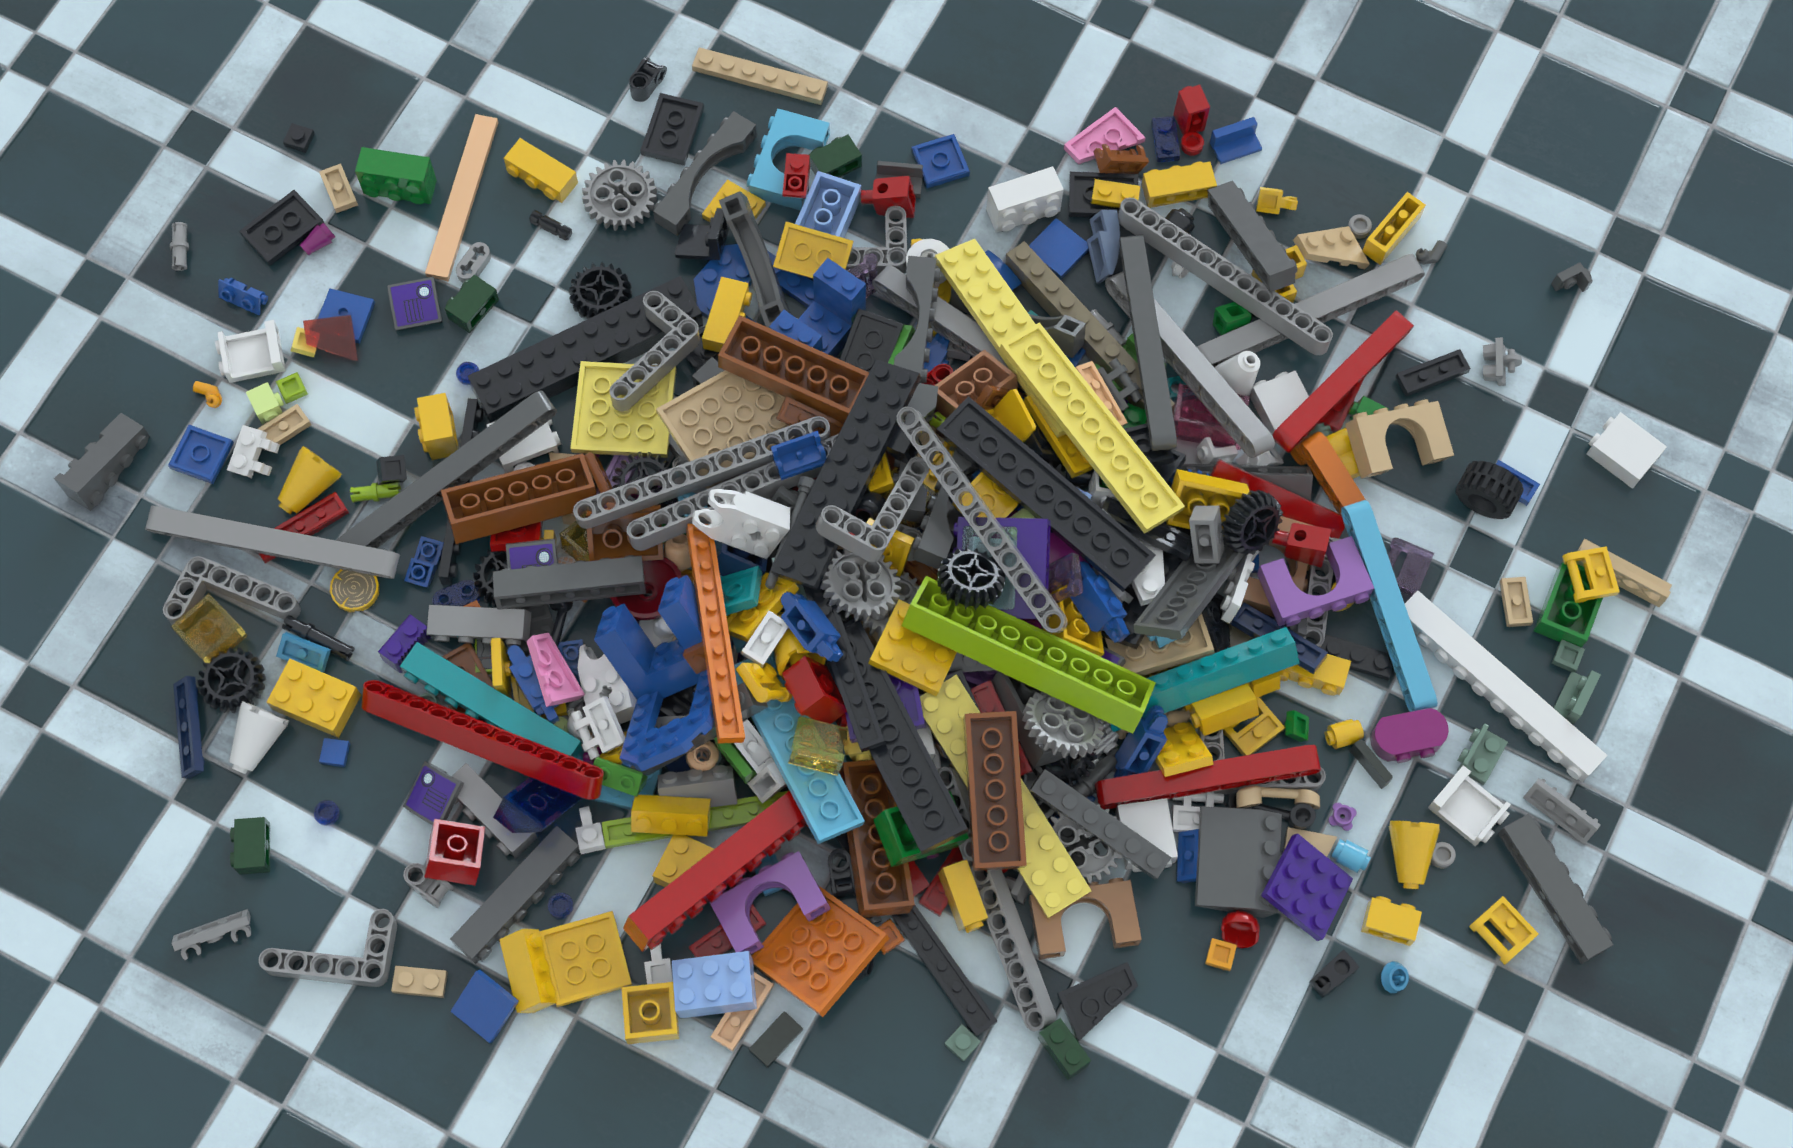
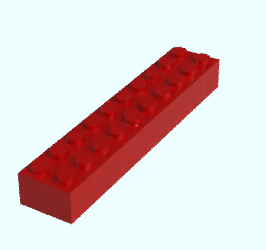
M788 791L628 916L623 929L642 952L647 948L655 949L663 942V938L667 935L666 933L674 934L684 925L683 922L688 916L691 919L697 916L703 910L702 907L708 900L711 903L716 901L723 894L722 891L727 888V885L731 888L742 880V876L747 872L746 870L754 871L762 864L761 861L767 854L769 857L773 856L781 849V845L786 839L790 842L801 833L800 830L807 823L791 792Z

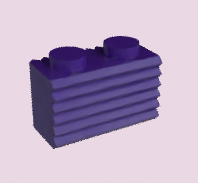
M409 615L378 651L382 660L397 672L402 673L403 670L400 665L416 642L425 646V643H428V639H431V636L427 635V626L412 615Z

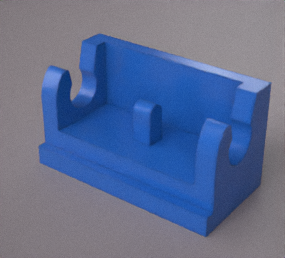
M818 431L771 447L773 461L781 480L819 468L824 465L827 459Z

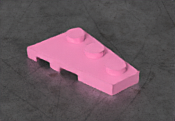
M1115 107L1065 143L1064 150L1077 164H1081L1095 159L1093 151L1096 148L1103 150L1102 144H1107L1110 150H1123L1144 143L1145 137Z
M544 633L531 636L527 640V645L546 707L580 700L585 693L550 634Z

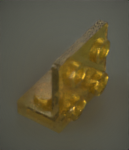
M800 716L797 721L788 763L838 776L845 756L843 750L848 729Z

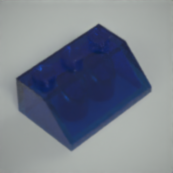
M529 777L503 797L493 818L512 833L542 832L583 798Z

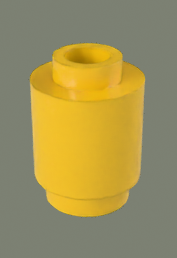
M1349 719L1328 725L1327 731H1325L1326 742L1329 746L1332 745L1334 749L1352 745L1364 738L1363 728L1359 720L1353 721Z

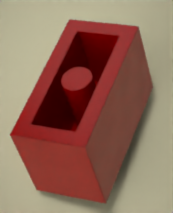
M1201 85L1187 86L1178 92L1174 117L1182 135L1188 132L1198 133L1205 131L1210 105Z

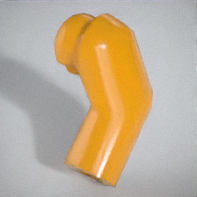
M195 381L193 392L205 395L206 404L209 407H219L222 403V396L218 387Z

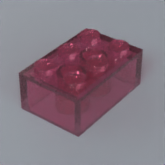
M1179 384L1173 413L1176 438L1201 443L1205 437H1210L1213 446L1227 447L1235 445L1237 450H1241L1240 446L1187 385ZM1237 394L1249 407L1250 396Z

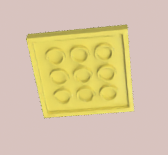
M581 361L571 452H591L594 454L629 456L630 454L637 456L638 452H642L643 457H646L647 453L651 452V457L660 455L661 458H668L670 432L658 416L656 409L674 399L676 366L634 406L622 412L612 406L610 387L634 364ZM636 379L634 382H641L643 380ZM619 395L617 398H624L626 395Z

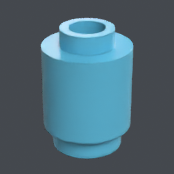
M1341 839L1331 855L1332 858L1336 859L1337 863L1356 873L1360 869L1365 870L1371 857L1367 856L1369 850L1349 840L1345 842Z

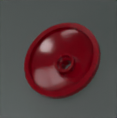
M666 557L663 560L643 561L646 594L651 593V596L645 597V594L611 597L615 607L625 604L637 620H653L662 617L658 612L665 585L675 577H682L678 567Z

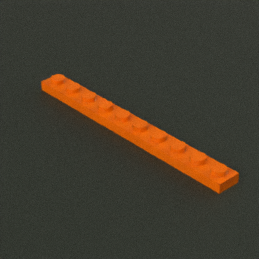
M687 524L686 533L717 742L743 743L745 733L715 540L711 539L695 525Z

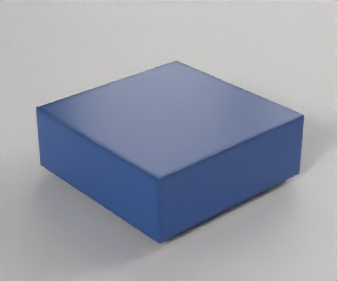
M324 738L319 763L345 767L350 742Z

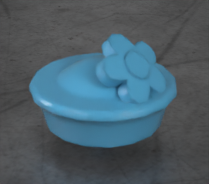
M1392 961L1384 966L1381 972V982L1386 991L1397 993L1408 984L1409 974L1402 964Z

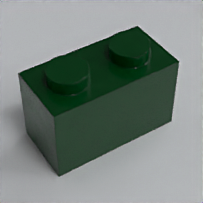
M849 134L837 137L831 143L823 147H817L808 154L810 155V168L815 176L817 171L840 178L862 166V154Z
M474 274L470 280H466L462 284L457 295L447 301L445 311L448 319L468 333H471L499 301L497 290Z
M265 817L234 819V827L230 829L231 842L234 843V852L230 853L231 867H234L239 875L270 872V822Z
M1061 1018L1039 1032L1038 1040L1067 1080L1089 1066L1091 1059Z

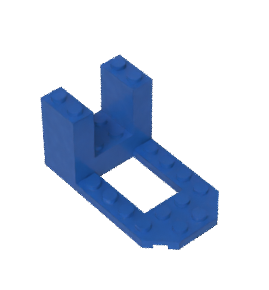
M738 244L724 246L721 259L710 260L694 278L697 306L702 316L707 319L721 277L749 283V287L752 284V279ZM768 251L772 265H774L776 256ZM829 258L813 274V281L807 277L774 268L782 291L807 307V310L799 319L783 310L769 328L836 358L845 347L858 309L866 311V283Z
M688 575L681 578L675 577L666 583L658 608L659 614L677 638L676 640L669 643H661L655 648L625 604L617 607L611 606L602 613V618L594 638L597 645L637 699L620 754V760L625 766L631 767L633 765L639 771L647 770L686 753L694 746L691 741L700 733L706 735L713 727L714 715L707 670L696 674L683 657L685 649L702 642L695 587ZM730 638L731 649H733L734 644ZM697 684L689 715L681 719H673L667 725L655 728L663 698Z

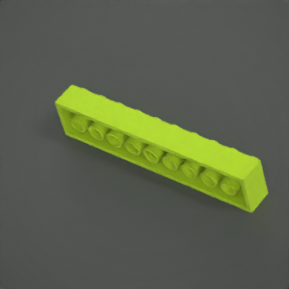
M925 576L909 606L902 623L903 627L1115 725L1122 730L1134 733L1144 714L1156 682L990 605L986 608L979 605L976 610L972 606H968L965 610L962 604L955 606L954 600L947 601L946 595L941 594V587H938L937 580Z

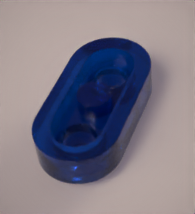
M464 580L437 591L433 596L432 603L433 605L465 606L475 600L479 601L480 597L477 593L479 588L474 587L473 583L475 581ZM467 588L472 589L469 594L463 593ZM442 598H449L446 603L440 602Z

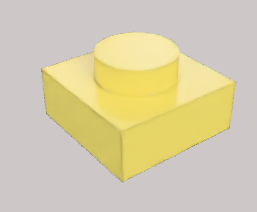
M297 327L291 351L314 357L320 333Z

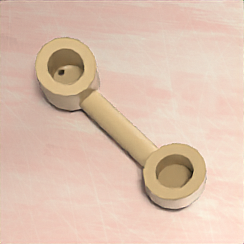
M1247 786L1241 788L1236 793L1237 808L1257 806L1262 804V797L1295 799V805L1306 803L1311 805L1314 810L1320 809L1319 794L1309 789Z

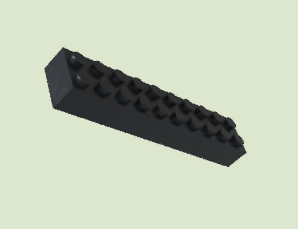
M679 276L468 375L471 388L489 422L497 421L537 391H544L546 396L551 398L577 386L581 361L623 364L648 352L666 335L645 315L643 298L650 291L660 292L695 320L698 327L703 326L702 313L682 277Z

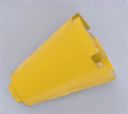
M303 446L299 450L278 496V500L281 502L279 507L289 514L293 511L295 513L300 512L335 483L342 474L314 452Z
M779 612L777 616L781 618L784 612ZM790 628L787 629L774 649L777 672L784 681L782 673L804 656L823 665L826 661V658L821 657L818 653H811L804 649Z
M1390 821L1389 831L1398 883H1403V888L1419 889V885H1424L1440 832V824Z

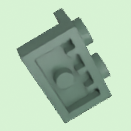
M1592 670L1585 677L1571 672L1556 701L1554 709L1574 725L1581 717L1601 674Z
M1485 723L1481 729H1474L1469 738V741L1472 742L1469 750L1464 748L1457 760L1461 763L1457 771L1464 765L1471 771L1468 776L1482 785L1488 780L1508 743L1506 740L1488 731L1489 725Z

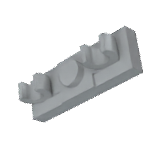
M1538 778L1523 798L1585 844L1600 827L1598 819H1592L1586 814V810H1580L1578 806L1562 794L1556 792L1557 788H1551L1545 783V779Z
M246 909L174 935L172 939L174 951L181 949L182 958L187 960L188 948H194L197 955H200L202 951L200 943L205 941L208 943L216 942L222 939V935L231 931V938L234 942L238 941V935L236 934L238 930H244L247 937H250V913Z

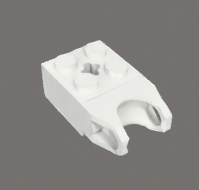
M710 490L707 503L715 510H696L692 517V524L711 539L765 559L769 557L790 530V507L747 491L742 494L733 490ZM714 496H719L720 498H722L724 504L718 503L714 499ZM699 516L704 517L711 524H703L699 520Z
M585 644L580 646L577 668L581 688L585 693L583 696L585 706L603 696H607L619 724L631 720L637 699L605 654L598 659L591 647H586Z

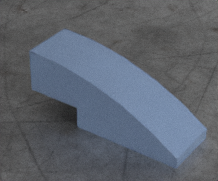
M1101 210L1090 218L1093 236L1087 240L1096 283H1101L1110 277L1117 264L1120 248V226L1117 210Z

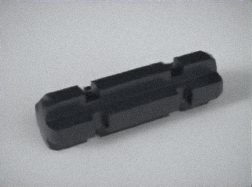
M537 210L532 212L529 217L532 224L536 226L541 225L540 228L551 234L559 235V238L563 240H569L572 235L570 227L566 225L561 226L562 223L546 215L542 216L543 213Z

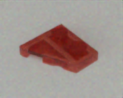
M351 315L303 320L307 345L354 361L358 360Z

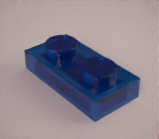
M1175 116L1152 118L1151 125L1157 162L1179 161L1180 149Z

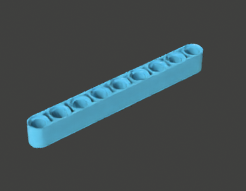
M1367 500L1341 508L1342 519L1349 537L1352 536L1374 586L1370 601L1407 708L1410 712L1435 708L1438 704L1437 697L1372 508Z

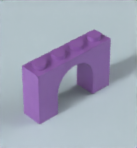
M1352 536L1328 544L1326 555L1336 577V587L1324 595H1309L1301 591L1294 584L1283 558L1260 565L1257 575L1278 626L1285 624L1293 626L1298 624L1301 619L1307 617L1314 619L1323 615L1325 611L1331 609L1339 611L1345 608L1347 604L1353 602L1360 604L1369 600L1374 586Z
M799 851L784 855L781 861L773 866L767 865L761 868L759 874L752 878H743L736 884V887L728 891H722L723 894L716 901L710 902L735 952L749 951L750 954H753L764 947L751 923L750 908L755 898L765 890L781 888L792 893L808 921L831 909Z

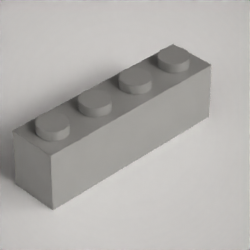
M429 605L427 635L435 637L434 641L449 642L450 638H458V642L473 643V639H482L484 644H491L492 638H501V640L506 641L507 645L520 646L521 641L527 642L530 637L532 612L525 609Z
M467 763L452 775V777L464 782L455 804L460 802L465 807L462 810L463 813L472 822L476 819L485 827L484 834L489 839L493 836L499 842L496 846L504 855L507 856L510 853L516 859L537 839L535 831Z

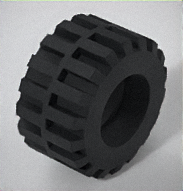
M1472 461V463L1468 464L1461 477L1455 493L1459 500L1474 512L1493 519H1507L1511 516L1524 488L1519 479L1507 469L1491 462Z

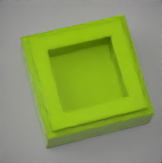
M298 372L275 381L286 404L308 395Z

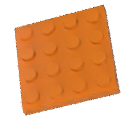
M819 886L831 909L808 921L797 903L762 943L764 947L753 953L752 958L753 966L821 1017H824L890 938L881 929Z

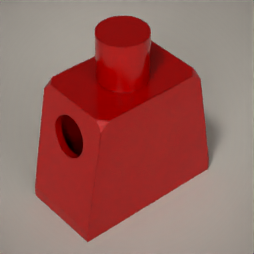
M910 176L875 179L873 190H861V203L874 204L876 213L885 216L887 209L891 206H900L905 210L907 218H914L916 196Z
M1292 523L1290 533L1281 530L1275 532L1272 544L1285 546L1284 556L1286 558L1322 568L1331 529Z

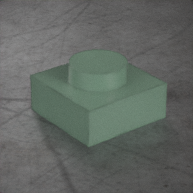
M1561 640L1551 664L1570 672H1576L1585 649Z
M961 1024L944 1045L964 1062L980 1045L981 1041Z

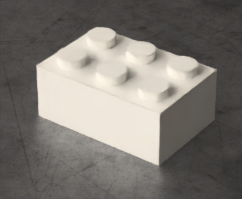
M1054 167L988 187L986 210L996 233L1010 231L1015 226L1021 224H1031L1043 217H1053L1060 212L1064 189Z

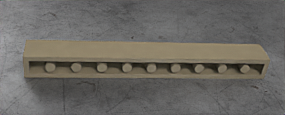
M1024 241L1006 253V265L1018 277L1021 285L1051 317L1067 315L1086 323L1084 345L1082 346L1086 351L1085 355L1094 364L1097 363L1100 367H1103L1107 374L1113 371L1109 362L1117 358L1121 365H1125L1128 370V376L1133 383H1137L1140 388L1138 391L1143 397L1138 363ZM1119 378L1114 380L1122 389H1125ZM1128 396L1127 400L1131 405L1145 410L1143 399L1135 403L1131 396ZM1171 400L1172 412L1174 413L1175 403Z

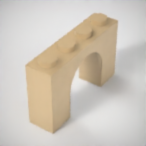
M1428 399L1414 403L1415 406L1408 407L1406 403L1394 407L1392 411L1382 408L1374 411L1372 415H1367V412L1353 415V420L1345 425L1361 479L1381 475L1393 469L1385 442L1386 431L1390 424L1400 425L1411 433L1415 440L1422 465L1441 462L1454 456L1439 402L1429 403Z

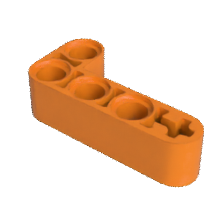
M1320 431L1305 437L1290 452L1293 459L1299 465L1307 464L1338 514L1341 515L1342 507L1366 500L1332 445Z

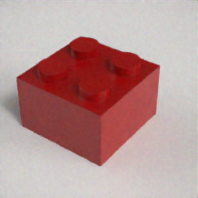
M804 656L782 673L786 681L785 687L795 700L794 706L802 716L806 715L815 722L819 721L829 726L847 712L843 698L827 666Z
M434 819L429 839L424 878L475 886L481 866L485 827Z

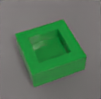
M1295 710L1287 711L1285 735L1299 742L1308 741L1309 717Z

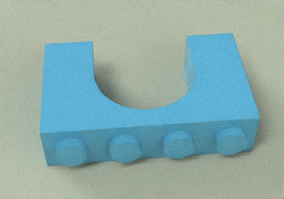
M777 108L775 117H770L768 124L769 133L763 136L761 142L762 152L760 155H756L754 161L755 171L753 174H749L747 187H749L750 193L764 201L801 211L806 198L782 196L784 173L774 166L773 159L778 152L787 147L796 146L814 150L817 147L825 146L830 136V123Z

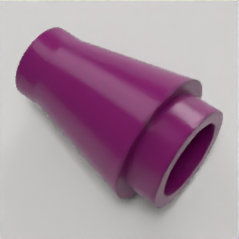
M322 223L320 226L317 224L300 246L310 255L333 243L332 240L335 238V235L325 223Z

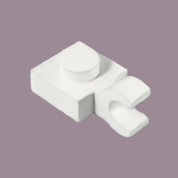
M589 806L579 808L583 826L575 829L580 853L585 854L606 849L600 822L593 824Z
M661 944L653 950L650 949L652 961L644 962L647 985L673 982L670 958L662 959Z

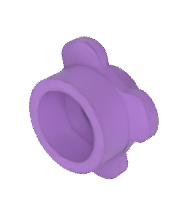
M1335 803L1332 807L1333 814L1328 819L1331 826H1340L1345 831L1351 830L1353 827L1352 820L1357 815L1356 810L1353 807Z

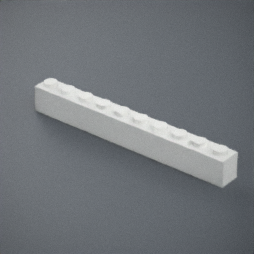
M1417 591L1405 603L1417 642L1434 652L1437 660L1450 666L1458 678L1467 681L1476 694L1484 696L1494 710L1507 716L1515 728L1523 730L1533 744L1541 746L1548 752V756L1554 762L1563 765L1572 778L1583 782L1608 756L1422 593Z

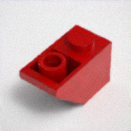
M786 153L783 197L806 198L809 186L810 155Z

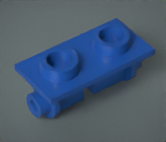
M225 278L224 281L218 280L219 298L260 315V305H265L268 301V296L265 295V292L252 287L246 291L247 285L236 281L234 278Z

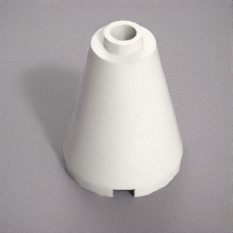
M1243 351L1214 367L1244 403L1251 395L1260 368L1258 356L1251 351Z
M242 701L229 762L233 764L232 769L244 774L247 773V770L253 771L286 728L289 720L281 716L277 717L272 712Z

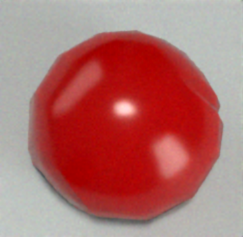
M1238 910L1228 913L1223 918L1221 924L1223 941L1235 944L1238 948H1249L1257 944L1260 927L1257 919L1252 914Z

